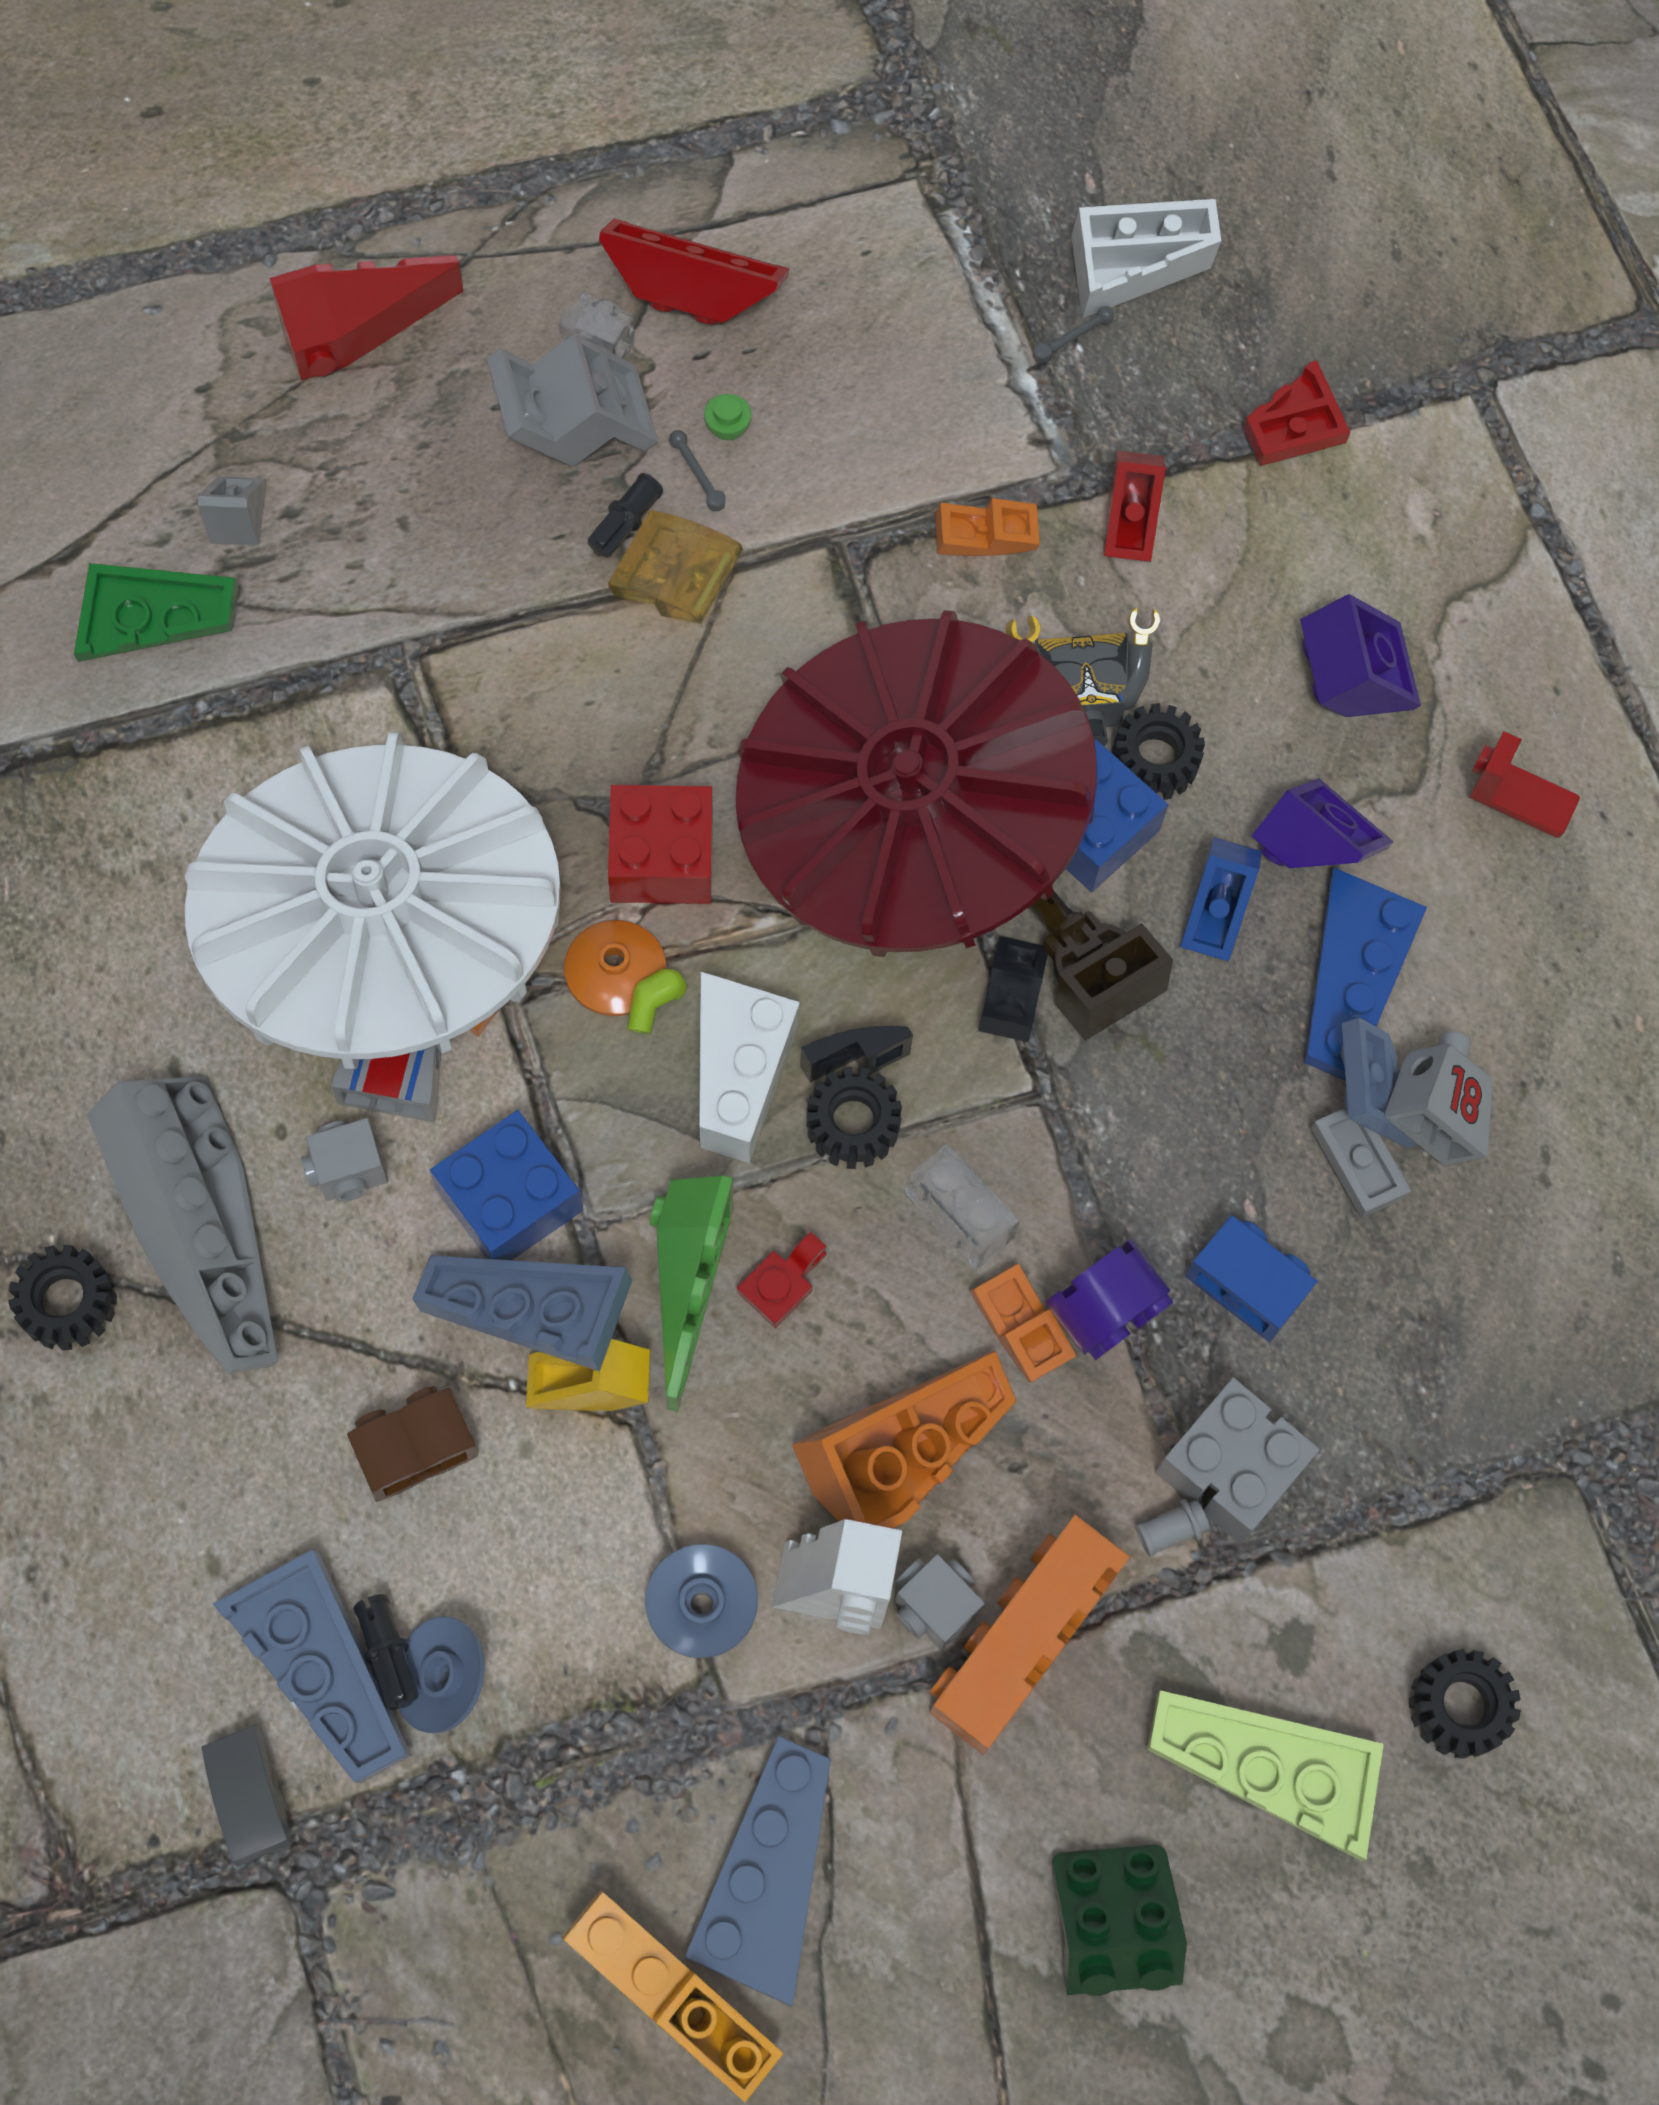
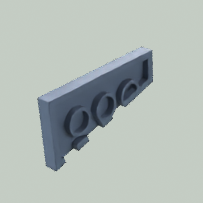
M312 1549L213 1603L224 1619L229 1620L242 1636L243 1643L255 1658L260 1659L277 1680L278 1687L289 1701L294 1702L308 1719L310 1727L355 1783H363L412 1756L392 1710L385 1704L373 1668L364 1658L365 1651L319 1551Z

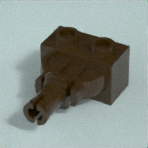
M1055 891L1047 900L1039 898L1028 907L1050 932V935L1044 939L1043 949L1053 960V974L1057 984L1055 1005L1085 1041L1167 991L1173 959L1142 923L1125 932L1116 926L1101 923L1091 911L1086 912L1084 915L1082 912H1073Z

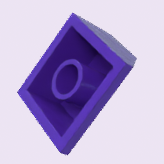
M1347 594L1300 619L1304 634L1302 649L1310 661L1314 677L1311 685L1312 692L1321 706L1344 717L1410 711L1421 706L1399 621L1351 594Z

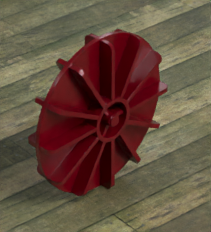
M944 610L940 619L906 620L868 629L865 620L855 623L858 631L857 634L843 639L820 652L797 671L786 667L780 674L783 685L772 696L759 715L748 739L740 741L738 754L741 761L737 775L735 800L738 829L743 846L760 881L772 897L801 925H806L828 938L850 946L869 949L873 956L885 957L887 952H919L945 948L962 942L966 949L976 946L974 938L1000 927L1022 913L1039 898L1047 900L1054 893L1052 885L1070 863L1080 846L1088 825L1093 821L1098 763L1095 742L1088 717L1068 681L1052 663L1037 651L1036 645L1027 638L1019 640L990 627L959 621L956 612Z

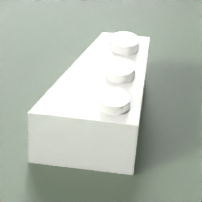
M1216 199L1079 208L1071 237L1082 319L1096 314L1100 307H1114L1211 269L1221 243Z
M844 1519L820 1528L818 1540L816 1541V1535L807 1533L802 1535L801 1543L793 1540L784 1542L772 1608L837 1620L836 1628L849 1633L866 1635L869 1634L870 1627L881 1629L890 1600L902 1530Z

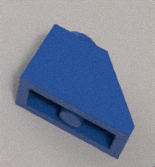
M1213 837L1180 947L1229 962L1259 872L1262 851Z

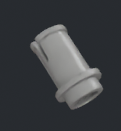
M1185 1499L1179 1500V1507L1142 1523L1138 1522L1135 1524L1140 1542L1149 1557L1192 1537L1195 1541L1202 1540V1533L1209 1531L1210 1526L1205 1512L1197 1499L1191 1502H1187Z

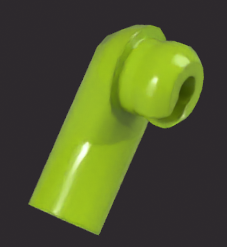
M660 969L635 985L626 1030L640 1034H652L656 1009L674 999L676 1001L681 999L686 993V980L677 970Z

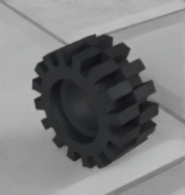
M1160 703L1151 704L1148 714L1144 706L1135 709L1133 717L1128 714L1123 719L1122 726H1119L1112 754L1154 792H1162L1163 800L1172 799L1175 790L1181 795L1186 791L1188 784L1192 785L1204 755L1205 741L1204 737L1199 738L1201 728L1198 723L1189 727L1192 716L1187 712H1184L1178 718L1175 716L1177 707L1169 705L1167 712L1163 713L1160 712ZM1146 740L1166 742L1175 750L1176 759L1166 765L1151 763L1141 756L1139 746Z
M844 1067L842 1075L838 1077L835 1071H832L826 1075V1082L824 1084L820 1081L816 1084L813 1096L809 1097L806 1123L810 1143H816V1152L821 1157L828 1154L830 1156L829 1163L837 1167L840 1160L847 1162V1169H856L857 1162H863L865 1168L874 1165V1158L878 1156L880 1160H883L888 1155L889 1147L894 1148L898 1138L902 1106L900 1100L896 1101L897 1091L893 1085L888 1088L885 1086L886 1078L878 1073L875 1079L869 1077L870 1069L861 1067L860 1074H852V1067ZM858 1101L870 1108L874 1116V1123L868 1131L859 1135H850L844 1133L836 1126L833 1118L835 1110L845 1102Z
M64 1244L63 1251L60 1252L54 1245L45 1247L46 1256L42 1258L34 1252L27 1257L32 1265L28 1269L19 1265L14 1272L20 1278L19 1282L10 1281L8 1291L14 1296V1299H10L8 1302L10 1310L16 1315L14 1319L35 1342L39 1341L44 1347L53 1349L54 1345H58L62 1351L72 1350L73 1342H77L81 1347L90 1344L87 1336L94 1332L100 1337L106 1331L101 1325L104 1320L111 1322L115 1313L110 1306L111 1304L117 1305V1295L112 1290L115 1287L112 1278L97 1259L95 1260L88 1251L81 1249L78 1252L73 1245ZM63 1279L79 1282L83 1289V1298L75 1311L65 1316H53L45 1311L43 1306L44 1294L53 1283Z
M1465 1649L1454 1650L1447 1655L1445 1653L1427 1664L1420 1671L1421 1675L1414 1679L1411 1689L1415 1690L1414 1695L1409 1697V1708H1415L1416 1715L1411 1718L1414 1727L1421 1725L1425 1733L1420 1737L1427 1744L1432 1741L1438 1745L1436 1751L1443 1755L1451 1752L1455 1754L1454 1758L1477 1757L1502 1745V1741L1511 1737L1515 1731L1512 1724L1519 1720L1521 1710L1515 1709V1702L1521 1700L1519 1690H1511L1509 1683L1514 1681L1511 1673L1508 1671L1502 1674L1497 1669L1502 1663L1494 1657L1488 1661L1483 1659L1484 1652L1473 1650L1470 1653H1465ZM1457 1682L1468 1683L1474 1686L1482 1695L1485 1710L1482 1719L1476 1725H1461L1448 1715L1444 1705V1696L1451 1684Z

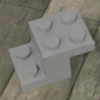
M574 333L534 364L503 349H499L487 358L493 379L492 388L497 395L503 416V428L508 437L517 443H522L544 453L550 458H555L574 467L613 437L644 452L658 442L636 365Z

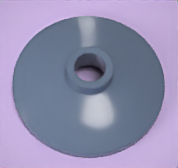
M696 1544L676 1550L656 1567L646 1589L645 1606L650 1626L665 1646L683 1656L711 1658L730 1651L749 1633L757 1614L758 1594L754 1578L740 1558L718 1546ZM699 1595L708 1596L713 1602L712 1609L706 1614L694 1612L691 1603L695 1597Z
M444 1616L432 1618L424 1622L407 1639L409 1649L405 1654L419 1696L412 1705L399 1708L403 1718L413 1728L432 1734L450 1731L466 1719L479 1698L485 1674L483 1648L474 1630L462 1620Z

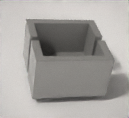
M1233 1377L1168 1453L1155 1473L1189 1502L1195 1499L1198 1500L1206 1488L1211 1486L1217 1494L1205 1507V1515L1241 1545L1320 1449L1282 1417L1275 1424L1271 1423L1266 1417L1272 1409Z

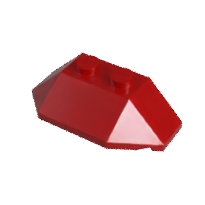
M615 218L599 234V242L636 298L649 301V305L657 310L674 311L677 309L691 313L694 319L707 324L724 323L769 296L788 278L790 269L630 224Z

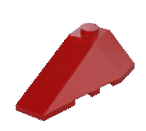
M456 255L404 258L395 267L376 268L374 261H359L356 269L338 271L333 270L331 263L315 264L269 278L283 334L301 381L315 376H325L335 370L349 366L464 292L460 265Z

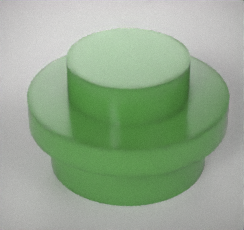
M721 394L712 398L707 403L704 411V420L708 429L717 438L734 440L740 437L751 423V409L749 404L740 396Z

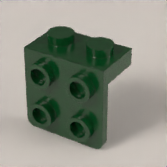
M1144 1845L1063 1852L1055 1855L1052 1871L1065 1936L1063 1977L1067 1995L1087 1994L1090 1996H1101L1111 1991L1142 1988L1150 1991H1159L1169 1986L1183 1985L1187 1940L1166 1850L1159 1845Z

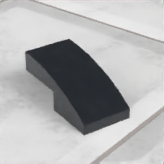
M1002 936L999 937L978 1031L1029 1043L1048 956L1042 945Z
M872 1026L836 1033L801 1047L800 1067L810 1083L853 1061L857 1062L860 1069L861 1067L870 1069L869 1075L910 1055L913 1034L905 1026Z

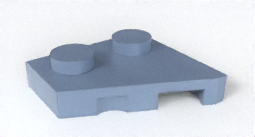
M1360 1017L1342 1023L1343 1045L1341 1047V1057L1345 1065L1347 1092L1344 1096V1103L1348 1112V1118L1407 1149L1417 1146L1418 1144L1384 1118L1387 1105L1400 1073L1397 1055L1390 1035Z

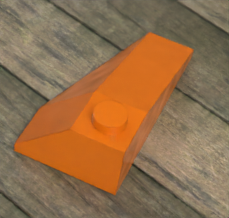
M996 1351L989 1352L838 1420L793 1443L792 1446L812 1494L838 1522L847 1519L893 1529L910 1520L920 1509L919 1503L936 1484H942L953 1472L951 1468L971 1446L977 1445L1013 1406L1016 1398Z

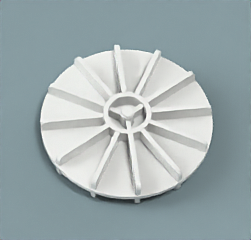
M389 732L386 745L353 747L329 752L317 757L314 756L309 745L298 749L301 763L274 775L244 797L237 793H230L223 801L227 812L207 838L196 861L188 864L185 879L188 886L185 899V929L193 960L206 987L229 1014L253 1031L257 1041L266 1046L276 1043L298 1052L320 1057L339 1058L342 1060L345 1069H357L360 1059L398 1056L420 1051L434 1045L437 1046L441 1054L452 1050L450 1039L483 1022L509 1000L520 1002L526 995L525 983L542 960L554 930L559 923L561 894L559 866L553 843L538 809L531 806L508 782L488 770L486 758L477 753H472L467 758H463L435 749L404 745L400 732Z

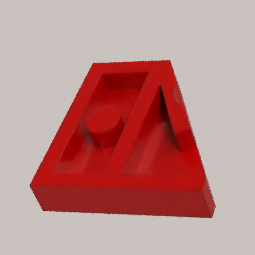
M1317 360L1307 364L1303 374L1290 385L1284 384L1276 391L1269 403L1261 404L1246 418L1243 428L1260 466L1345 444L1351 433Z

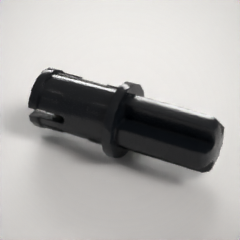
M640 473L620 500H613L608 506L609 514L588 538V545L593 549V553L599 557H610L631 531L634 532L640 529L642 517L664 492L661 484L654 477L646 473Z
M373 1595L368 1597L371 1605L370 1608L366 1607L363 1600L353 1607L368 1648L364 1658L374 1667L386 1706L390 1710L405 1708L412 1705L419 1696L405 1654L409 1649L407 1639L400 1638L389 1605L388 1595Z

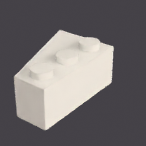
M701 972L700 1148L746 1163L751 1162L799 1026L800 1002Z

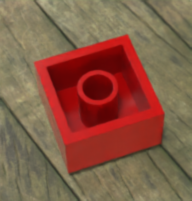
M611 785L608 884L611 903L711 904L712 786Z

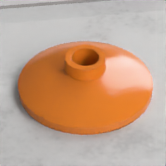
M621 920L604 921L585 929L571 943L564 961L565 980L573 997L588 1010L606 1016L628 1015L635 985L658 970L666 969L665 954L658 940L645 928L635 923ZM612 955H619L624 959L618 966H610L605 962L606 958Z

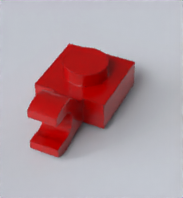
M810 1232L795 1247L786 1261L773 1250L736 1288L737 1293L776 1329L812 1292V1285L804 1277L827 1255L824 1251L827 1246Z

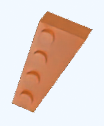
M1077 1515L1073 1516L1058 1538L1049 1533L1030 1558L1037 1566L1027 1580L1023 1582L1016 1577L997 1602L1004 1611L992 1627L983 1621L963 1647L971 1655L961 1669L957 1672L949 1666L929 1692L937 1699L930 1714L984 1756L1116 1578L1130 1556Z

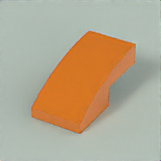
M992 498L986 508L940 503L935 512L937 554L960 556L1006 555L1037 550L1040 545L1037 504Z
M1019 1263L969 1291L1000 1343L1029 1383L1077 1356L1050 1309H1044Z

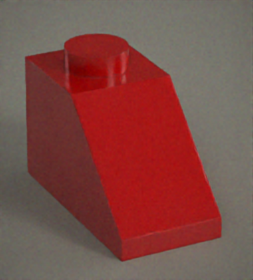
M1116 450L1109 494L1104 556L1151 562L1166 471L1163 456Z

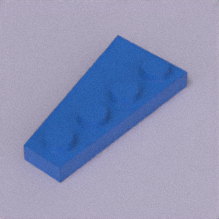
M1334 867L1329 877L1328 902L1324 913L1323 937L1315 976L1317 980L1314 1000L1311 1005L1303 1063L1346 1081L1345 1065L1341 1057V1047L1343 1045L1342 1023L1360 1017L1370 1024L1377 1026L1427 907Z

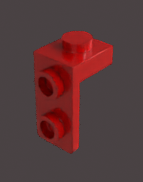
M1503 731L1494 748L1486 744L1484 745L1472 769V772L1480 776L1470 798L1556 838L1562 837L1578 805L1579 795L1511 764L1522 739Z

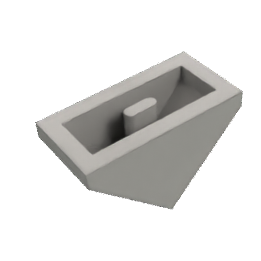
M218 476L198 495V507L211 544L259 546L266 493V478Z

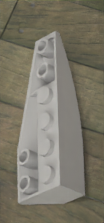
M206 1076L117 1082L87 1113V1117L122 1205L146 1255L169 1295L196 1335L227 1374L274 1366L278 1362L244 1168Z

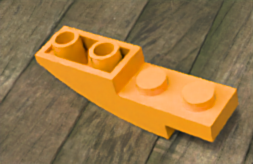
M601 1890L561 1937L745 2103L784 2054Z

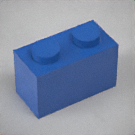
M1231 1215L1193 1261L1185 1277L1270 1343L1318 1281L1310 1275V1269L1302 1260L1292 1254H1282L1269 1244L1267 1236L1259 1227L1246 1220L1241 1222Z

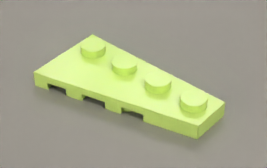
M1161 1690L1157 1693L1147 1746L1148 1751L1360 1861L1367 1859L1384 1744Z

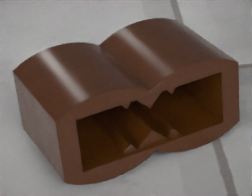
M435 1386L421 1389L406 1399L407 1406L389 1414L384 1409L372 1411L360 1417L355 1422L356 1428L347 1433L376 1502L400 1494L428 1478L450 1471L478 1456L475 1443L450 1388L440 1391Z

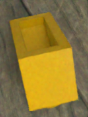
M611 1339L600 1372L543 1352L529 1354L526 1407L547 1410L614 1411L648 1403L650 1382V1349Z

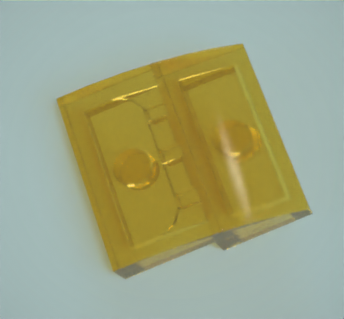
M650 510L608 582V586L616 597L654 604L663 617L701 624L743 551V547L738 541L694 521Z

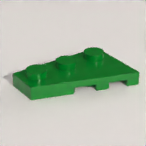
M89 563L74 656L78 662L232 631L239 585L236 579L232 577Z

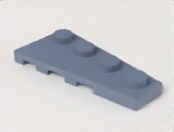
M431 1255L413 1296V1301L420 1312L600 1372L632 1279L626 1267Z
M778 1736L687 1950L685 1959L793 2007L831 1759Z

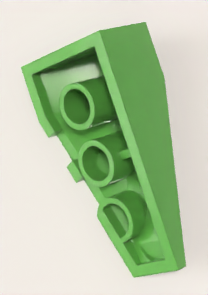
M723 1175L671 1180L666 1197L657 1195L650 1219V1226L657 1228L667 1408L677 1412L680 1407L733 1214V1178Z

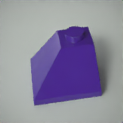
M1320 778L1288 789L1252 834V837L1262 845L1260 850L1266 858L1279 866L1286 865L1288 868L1359 863L1387 850L1394 842Z

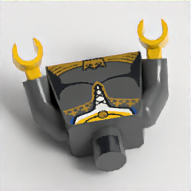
M1137 607L1132 609L1127 620L1130 629L1134 632V640L1129 642L1128 633L1036 640L1040 634L1039 621L1032 615L1027 616L1029 632L1025 638L1031 642L1035 641L1037 651L1052 663L1068 681L1088 717L1094 740L1096 739L1103 746L1107 745L1106 727H1116L1121 724L1124 711L1135 707L1149 680L1153 644L1148 642L1149 634L1154 632L1159 626L1160 617L1157 610L1152 609L1151 625L1146 629H1140L1135 622ZM1011 619L1006 625V634L1019 640L1024 639L1017 633L1015 619Z

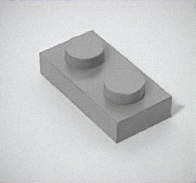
M1346 1108L1314 1122L1311 1130L1361 1218L1408 1197L1411 1189L1378 1133L1349 1119Z

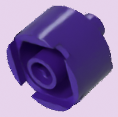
M1132 1238L1122 1247H1117L1071 1281L1072 1285L1064 1291H1058L1045 1302L1083 1355L1089 1352L1095 1361L1131 1334L1125 1327L1130 1321L1138 1330L1173 1303L1168 1296L1171 1290Z

